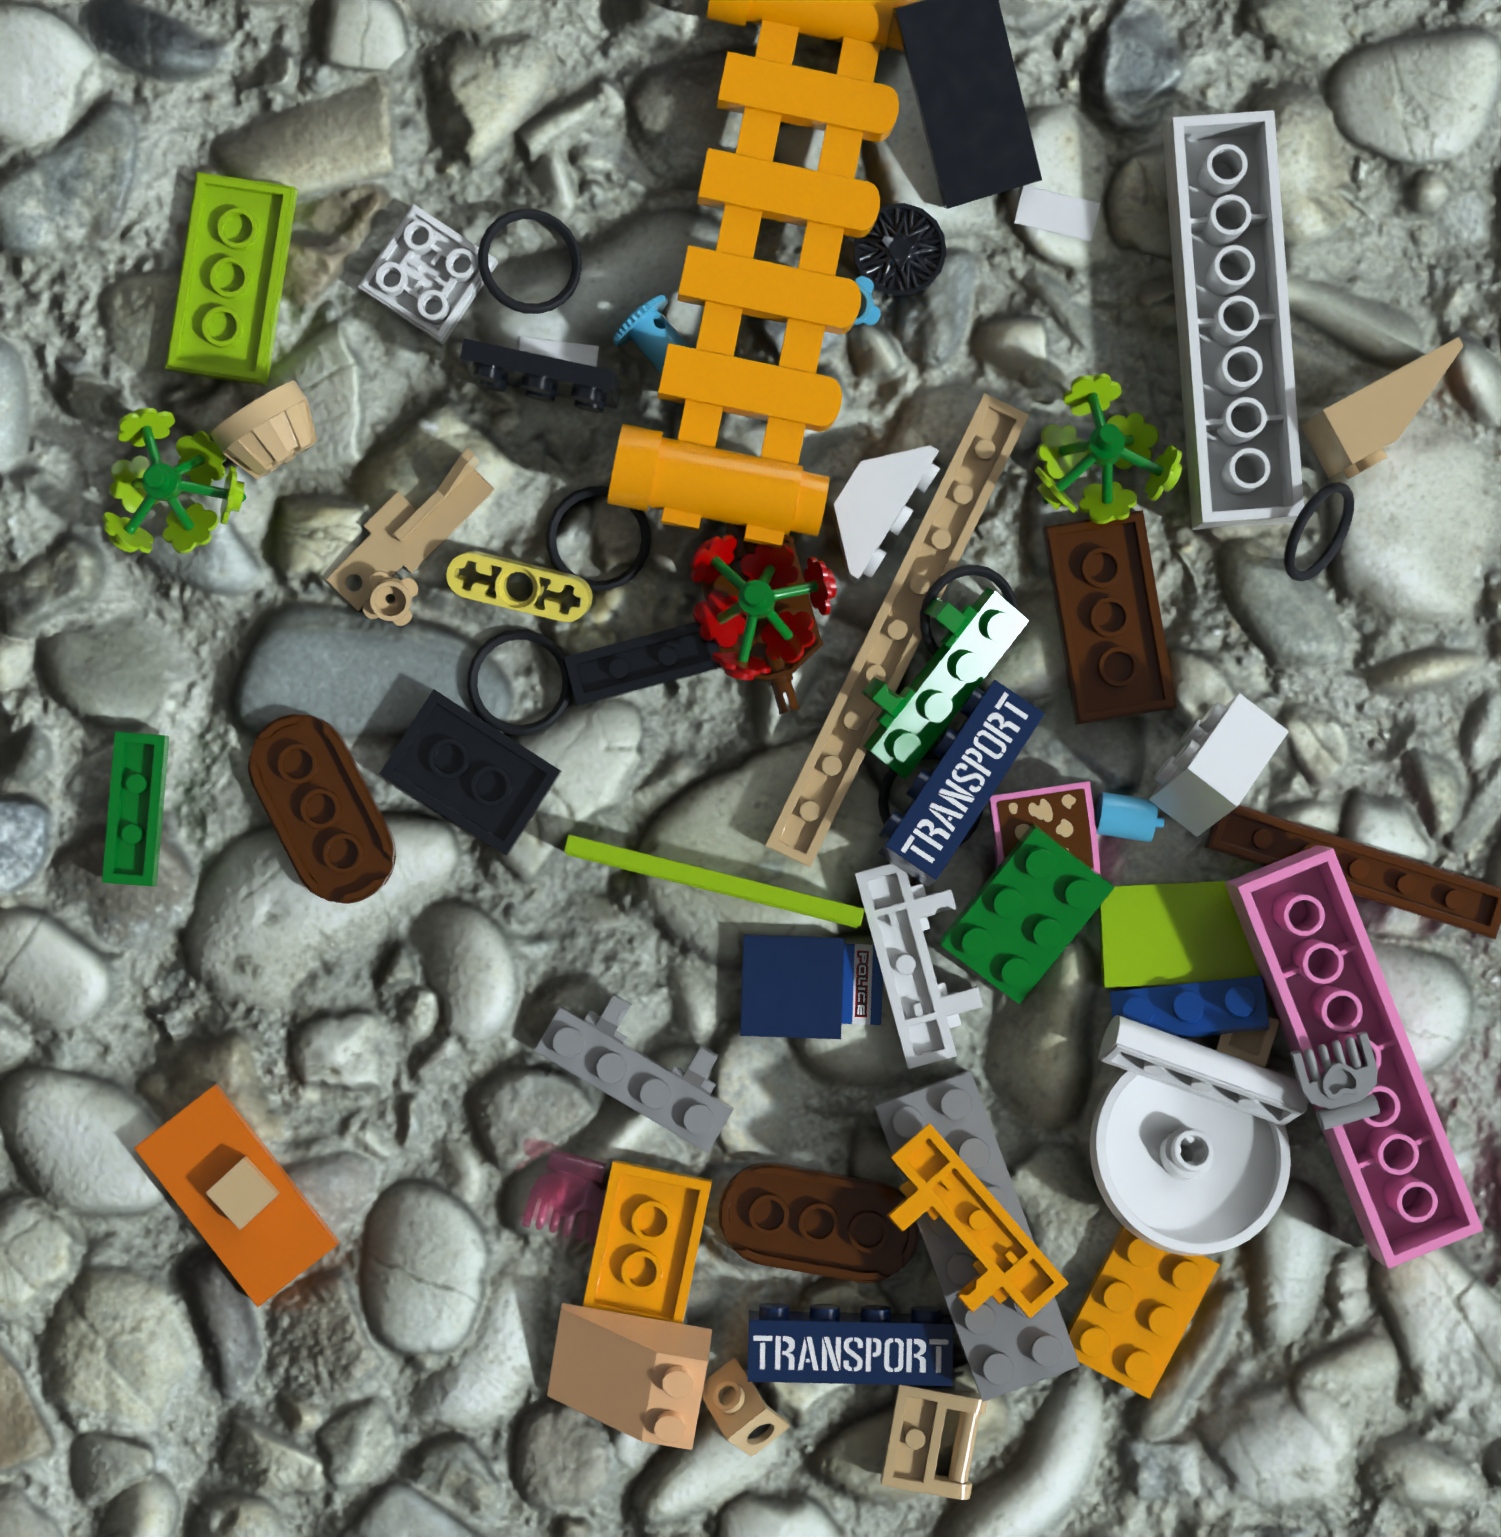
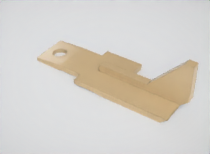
M467 448L460 455L437 491L418 510L397 491L363 525L371 534L326 579L358 612L363 608V603L370 597L372 587L369 584V578L374 572L385 571L389 577H393L405 566L413 573L491 495L494 488L475 470V467L480 462L476 455ZM352 575H358L362 579V587L355 592L348 590L346 586L347 579Z

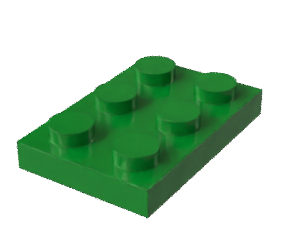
M1033 823L942 935L939 943L943 948L1020 1005L1115 887L1106 878Z

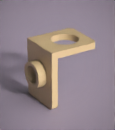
M731 1359L704 1381L702 1399L727 1441L749 1456L757 1454L789 1428L790 1425L787 1420L767 1406L753 1382H748V1374L737 1359ZM770 1424L769 1428L762 1435L747 1439L749 1434L757 1427Z

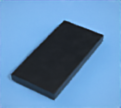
M919 0L893 8L944 208L949 209L1041 181L1040 168L999 0Z

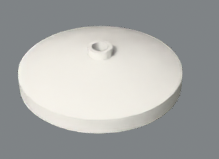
M1126 1070L1114 1080L1100 1100L1091 1126V1166L1102 1198L1112 1214L1128 1231L1157 1249L1178 1255L1203 1256L1237 1247L1250 1240L1269 1223L1285 1195L1291 1166L1289 1138L1285 1126ZM1181 1151L1185 1153L1186 1161L1182 1159Z

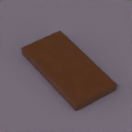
M1143 510L1130 512L1128 518L1124 520L1116 519L1106 524H1097L1091 519L1043 527L1075 725L1177 708Z

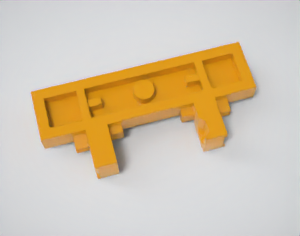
M930 1123L926 1124L889 1157L908 1179L899 1187L906 1198L887 1214L892 1223L900 1232H903L925 1212L932 1220H936L940 1216L976 1257V1260L971 1265L979 1274L955 1294L971 1313L991 1296L998 1304H1001L1010 1297L1026 1317L1030 1319L1069 1284Z

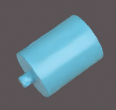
M1101 792L1095 814L1096 831L1099 835L1151 842L1155 828H1163L1164 818L1157 817L1158 806L1149 799Z

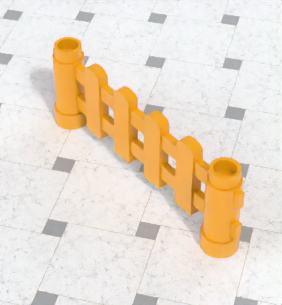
M709 0L706 20L746 28L747 23L761 26L755 57L727 51L717 108L743 114L736 153L712 148L707 149L697 204L723 209L724 212L716 251L688 245L677 299L680 302L704 306L697 346L695 349L668 343L658 390V399L685 404L678 440L663 437V432L622 424L609 486L608 504L647 512L649 507L662 509L661 524L699 531L701 518L745 526L746 530L743 541L778 548L782 547L784 535H789L790 531L818 536L824 514L830 476L803 471V466L798 465L805 429L818 432L828 430L835 422L841 407L842 392L837 380L829 376L816 374L824 332L845 334L854 325L861 307V293L857 283L848 278L835 276L843 235L861 238L869 234L880 210V196L876 186L871 182L854 178L862 139L882 142L888 138L899 113V100L894 88L874 83L879 51L884 52L885 47L904 51L893 8L919 0ZM798 34L842 43L836 74L792 65ZM780 122L825 131L817 171L773 162ZM761 218L806 227L798 268L753 259ZM742 314L786 323L778 366L733 357ZM722 412L767 421L760 457L715 448Z

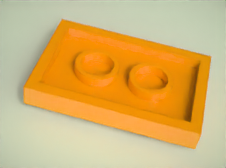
M613 1159L583 1307L683 1324L712 1180Z
M1121 1225L1067 1328L1078 1361L1150 1399L1220 1264L1206 1255L1186 1256L1157 1249L1143 1242Z

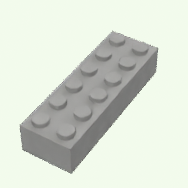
M971 1071L961 1072L874 1104L892 1155L926 1124L930 1123L1035 1244ZM896 1166L901 1182L903 1184L908 1179ZM925 1212L916 1220L983 1402L1080 1366L1055 1297L1030 1319L1026 1317L1010 1297L1001 1304H998L991 1296L971 1313L955 1294L979 1274L971 1265L976 1260V1257L940 1216L936 1220H932Z

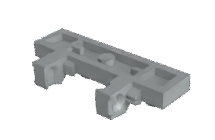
M613 995L601 1016L590 1010L585 1019L562 1006L559 1007L536 1046L535 1052L706 1153L710 1151L734 1110V1107L711 1094L716 1084L706 1078L717 1060L718 1054L700 1045L698 1052L686 1071L674 1065L672 1070H669L625 1044L624 1041L627 1037L616 1031L632 1003L620 996Z

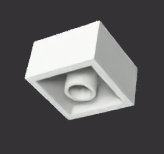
M1240 693L1225 706L1217 702L1202 720H1195L1179 741L1184 747L1176 757L1170 756L1158 770L1154 780L1159 783V786L1149 800L1198 837L1238 807L1289 731Z

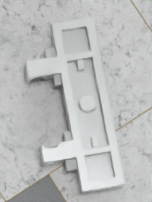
M893 863L855 873L908 1069L956 1057L957 1053L950 1028L962 1025L959 1013L982 1008L983 1001L978 985L965 991L948 993L945 982L937 984L923 933L924 930L930 929L927 917L946 910L957 909L951 888L926 895L923 883L911 886L907 872Z

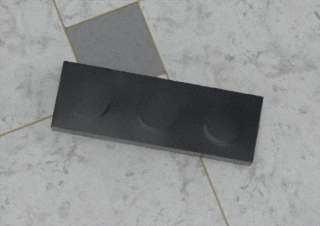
M694 622L566 656L564 660L576 705L579 707L722 669L723 667L720 666V663L712 660V654L719 652L718 646L714 639L710 641L704 640L699 633L701 625Z

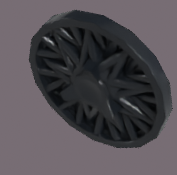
M906 203L889 204L881 207L870 233L864 237L855 238L853 244L854 262L860 276L869 278L873 282L876 292L894 298L914 296L929 288L941 274L947 254L945 235L937 220L924 209Z

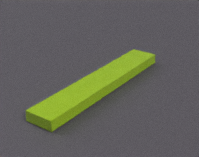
M568 835L564 850L568 856L855 928L861 926L865 911L862 907L575 835Z

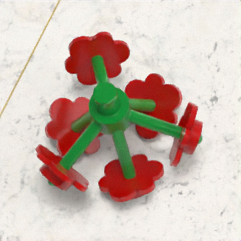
M727 535L722 539L716 536L705 541L696 550L690 566L694 569L691 572L690 578L694 582L703 580L705 583H711L722 574L739 590L738 597L731 595L724 598L721 592L712 591L707 595L706 600L700 601L694 606L693 617L701 625L699 628L700 636L707 641L714 639L715 643L723 649L734 646L737 643L738 635L743 634L739 653L714 652L712 660L720 663V666L725 668L724 673L736 680H753L755 675L770 673L771 667L766 665L764 660L749 656L757 619L766 617L770 624L765 626L761 633L762 641L767 645L766 655L772 660L781 657L786 663L797 662L803 656L804 648L810 647L815 641V634L811 631L814 620L809 613L802 611L795 615L789 611H784L778 615L773 610L775 601L810 593L812 606L815 609L818 608L821 615L830 614V599L835 598L837 591L832 571L826 568L822 560L810 557L807 559L808 568L804 572L805 583L789 586L788 583L795 582L799 576L798 569L792 565L795 558L793 550L787 545H782L781 548H773L772 546L758 544L755 552L746 554L741 561L742 572L750 577L749 581L746 582L728 566L734 559L732 552L737 545L736 538L732 535ZM743 613L747 615L746 620L741 617Z

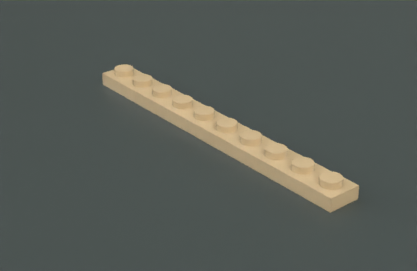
M986 393L982 396L765 846L811 868L867 752L863 745L880 725L875 719L882 712V709L861 692L873 677L887 684V688L894 693L896 692L922 638L920 610L923 599L929 588L940 576L956 568L1025 426L1029 414ZM947 585L937 595L939 599H941Z

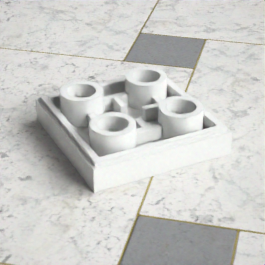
M413 204L358 288L444 345L484 285L478 268L479 247ZM488 254V264L491 273L497 266L498 261Z

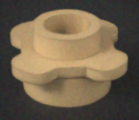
M381 570L374 572L369 578V584L372 587L370 597L363 603L364 614L370 619L379 617L386 621H393L397 626L406 625L412 618V613L409 610L412 597L418 593L416 581L410 577L402 580L392 578L385 571ZM393 594L395 601L392 603L387 602L386 596Z

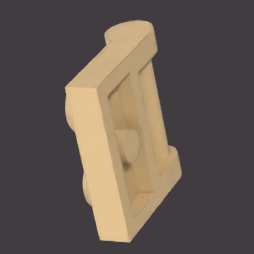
M897 1385L880 1478L881 1485L959 1500L970 1499L973 1483L968 1480L979 1417L980 1414H985L987 1401L983 1402L979 1393L970 1391H954L926 1385ZM946 1410L960 1411L949 1475H935Z

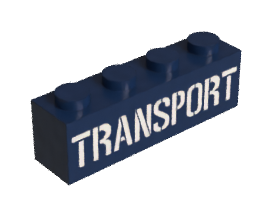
M995 679L984 691L978 687L975 688L960 710L967 718L957 732L949 728L933 751L940 759L930 773L922 769L905 793L913 800L903 815L895 810L878 834L879 837L885 840L878 854L926 886H930L938 879L1045 715L1043 711Z
M763 1303L759 1305V1311L749 1310L748 1382L953 1385L954 1324L950 1315H943L942 1309L939 1307L915 1306L911 1308V1314L891 1313V1307L864 1305L861 1306L860 1313L840 1312V1306L813 1304L810 1305V1312L789 1311L790 1306L788 1304Z

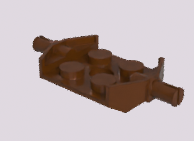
M726 523L728 529L726 530V536L732 535L737 540V545L732 552L734 559L728 566L744 581L748 582L750 577L742 572L741 561L746 554L755 552L758 543L743 541L746 530L745 526ZM784 535L782 545H787L793 550L795 558L792 565L799 571L797 580L788 584L793 586L805 583L794 545V538ZM722 574L711 583H705L703 580L700 581L705 600L712 591L721 592L724 598L731 595L738 597L739 590ZM808 593L776 600L774 611L778 615L784 611H789L793 615L802 611L809 613L814 620L811 631L815 634V641L810 647L804 648V654L797 662L786 663L781 657L776 660L770 659L765 651L767 645L761 638L762 630L770 622L767 619L757 621L749 656L764 660L766 665L771 667V670L768 674L761 673L760 675H755L754 679L768 682L769 687L772 686L779 715L788 713L783 693H786L791 712L800 709L792 685V675L823 646ZM743 613L741 617L746 620L747 615ZM743 634L738 635L737 643L728 649L719 647L720 653H739Z

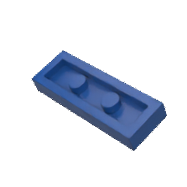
M1262 976L1110 992L1112 1018L1119 1015L1180 1038L1269 1030Z

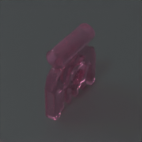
M552 1149L547 1169L554 1171L541 1175L532 1187L522 1226L530 1228L539 1197L542 1198L535 1223L536 1229L541 1230L544 1227L551 1202L554 1209L549 1224V1231L555 1233L558 1229L560 1217H566L562 1234L568 1237L571 1234L576 1213L582 1210L575 1235L577 1240H582L585 1235L590 1212L592 1211L595 1214L587 1243L595 1245L604 1205V1192L594 1181L602 1183L607 1163Z

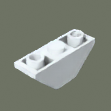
M931 445L860 461L833 504L832 513L847 578L853 583L857 584L862 574L869 578L873 577L887 554L879 548L889 531L897 536L900 534L914 511L906 506L907 502L916 489L925 494L940 470V467L933 464L939 450Z

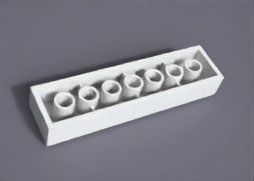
M1274 110L1172 117L1163 133L1192 530L1293 523L1304 507L1275 113Z

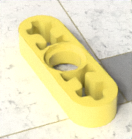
M467 551L455 557L447 568V582L455 594L483 603L561 622H573L579 619L589 610L592 604L591 588L583 578L545 567L479 551ZM471 561L476 563V571L478 573L492 576L495 574V566L501 567L502 571L495 582L496 595L489 593L493 585L491 582L480 580L473 583L471 588L466 586L467 579L465 576L459 575V569L469 566ZM521 572L531 579L533 592L528 599L516 600L509 595L506 582L512 573ZM543 578L551 580L546 590L562 592L568 585L573 586V594L581 598V604H575L569 611L563 610L562 600L547 597L544 599V606L538 605L537 602L544 591Z

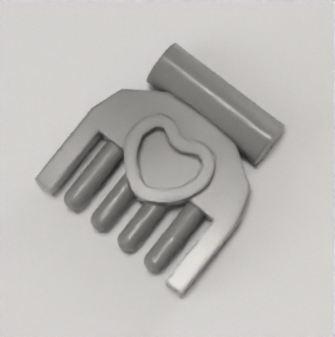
M1365 1031L1356 1033L1364 1065H1361L1355 1040L1352 1036H1348L1345 1039L1352 1067L1346 1064L1341 1043L1338 1040L1332 1042L1336 1062L1331 1063L1326 1045H1319L1318 1051L1324 1069L1321 1077L1312 1049L1307 1048L1304 1054L1312 1080H1308L1301 1052L1298 1050L1290 1052L1301 1092L1311 1104L1324 1107V1109L1316 1111L1318 1122L1323 1131L1380 1114L1376 1097L1373 1094L1368 1095L1377 1085L1378 1069L1368 1034Z

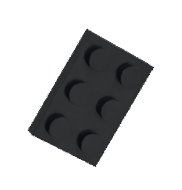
M464 338L460 360L470 377L477 379L476 385L498 392H505L507 385L526 389L525 396L543 402H554L556 396L574 399V406L576 408L595 413H603L605 406L617 409L621 388L616 371Z
M433 689L379 774L508 856L562 771Z

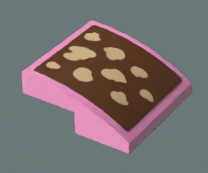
M1090 781L991 796L988 803L995 842L993 848L996 867L1001 864L1034 823L1101 875Z

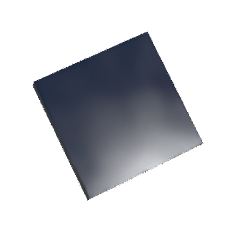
M744 934L740 1036L841 1039L844 938Z

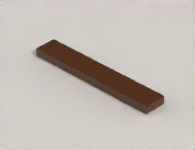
M1238 805L1237 808L1210 828L1205 848L1261 866H1267L1316 845L1333 848L1352 895L1490 939H1496L1501 924V888L1241 805Z

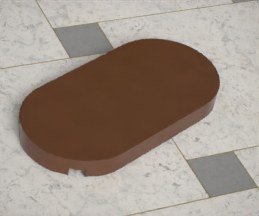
M291 714L273 720L259 732L254 741L255 744L252 747L251 755H249L248 773L252 786L298 877L311 893L330 902L349 904L370 898L380 891L389 880L395 865L396 847L391 830L344 738L331 724L314 716Z
M762 1162L750 1165L739 1171L726 1185L719 1203V1225L732 1249L749 1262L775 1268L861 1283H876L891 1277V1275L906 1266L916 1251L919 1239V1228L916 1221L903 1232H900L887 1216L906 1197L892 1185L868 1178L776 1162Z

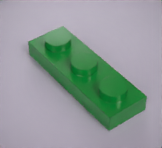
M115 732L102 883L157 886L170 736Z

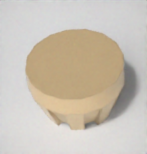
M294 380L273 389L224 420L209 433L220 451L255 479L270 474L282 463L285 465L296 458V454L308 450L318 441L309 402Z

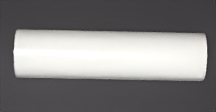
M1119 1015L1113 1017L1105 1031L1098 1059L1107 1064L1281 1126L1287 1125L1307 1111L1308 1100L1301 1092L1298 1081L1295 1078Z

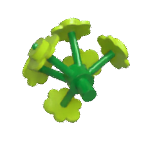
M1105 373L1084 375L1074 379L1070 386L1071 390L1064 393L1063 401L1066 405H1070L1072 414L1076 416L1087 415L1091 412L1096 429L1091 433L1089 440L1085 441L1081 438H1076L1077 431L1070 424L1062 427L1056 424H1049L1042 429L1041 440L1043 444L1037 447L1036 454L1039 460L1045 462V472L1039 466L1035 469V472L1043 481L1037 489L1043 496V503H1050L1056 510L1064 504L1071 512L1075 513L1077 511L1075 504L1063 491L1094 463L1102 467V485L1090 484L1083 489V499L1079 501V510L1083 513H1089L1090 519L1097 524H1106L1116 519L1124 520L1129 517L1130 508L1136 505L1137 495L1132 490L1122 489L1120 483L1113 482V464L1125 470L1136 465L1150 472L1145 492L1148 493L1150 500L1156 501L1163 490L1169 492L1176 485L1182 471V466L1179 464L1182 452L1170 445L1155 462L1151 461L1152 450L1150 448L1157 444L1159 431L1154 425L1150 423L1145 424V418L1141 413H1130L1127 418L1122 415H1115L1109 418L1107 424L1105 423L1102 411L1109 408L1110 401L1117 399L1121 395L1120 384L1111 381L1110 376ZM1052 479H1054V480H1055V479H1060V480H1059L1057 483H1055Z
M141 408L125 415L118 423L120 428L117 432L118 439L123 442L130 441L136 447L146 446L151 466H149L148 459L138 455L133 457L131 462L124 459L118 460L110 468L111 478L114 480L109 486L110 495L115 499H121L123 509L134 514L130 519L127 517L120 518L113 513L105 512L102 516V521L105 523L103 529L108 533L109 540L125 552L132 553L138 549L144 553L151 552L154 538L139 526L152 506L157 505L160 501H167L172 509L166 519L169 527L165 528L162 537L167 543H172L176 552L181 554L188 553L195 546L205 545L210 542L212 538L210 531L217 527L219 517L213 510H205L201 503H193L185 509L177 498L182 491L222 499L220 523L224 525L228 522L229 513L231 511L239 512L242 502L246 500L244 482L237 481L236 466H230L224 488L210 486L213 480L218 481L225 477L226 470L222 463L226 461L227 456L220 451L215 441H211L209 435L204 431L195 433L193 437L186 435L178 439L176 451L181 457L178 465L171 467L161 462L155 439H163L170 434L169 428L175 423L171 412L163 411L157 413V410L154 408ZM181 475H190L192 482L184 481Z

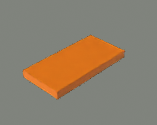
M218 1084L213 1085L134 1147L257 1307L261 1306L340 1243L335 1234ZM247 1156L277 1188L280 1194L244 1228L239 1230L210 1199L206 1192L242 1158Z

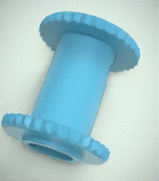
M658 295L634 310L625 319L613 338V343L617 347L623 346L632 340L661 374L668 343L692 348L662 315L669 302L666 295Z

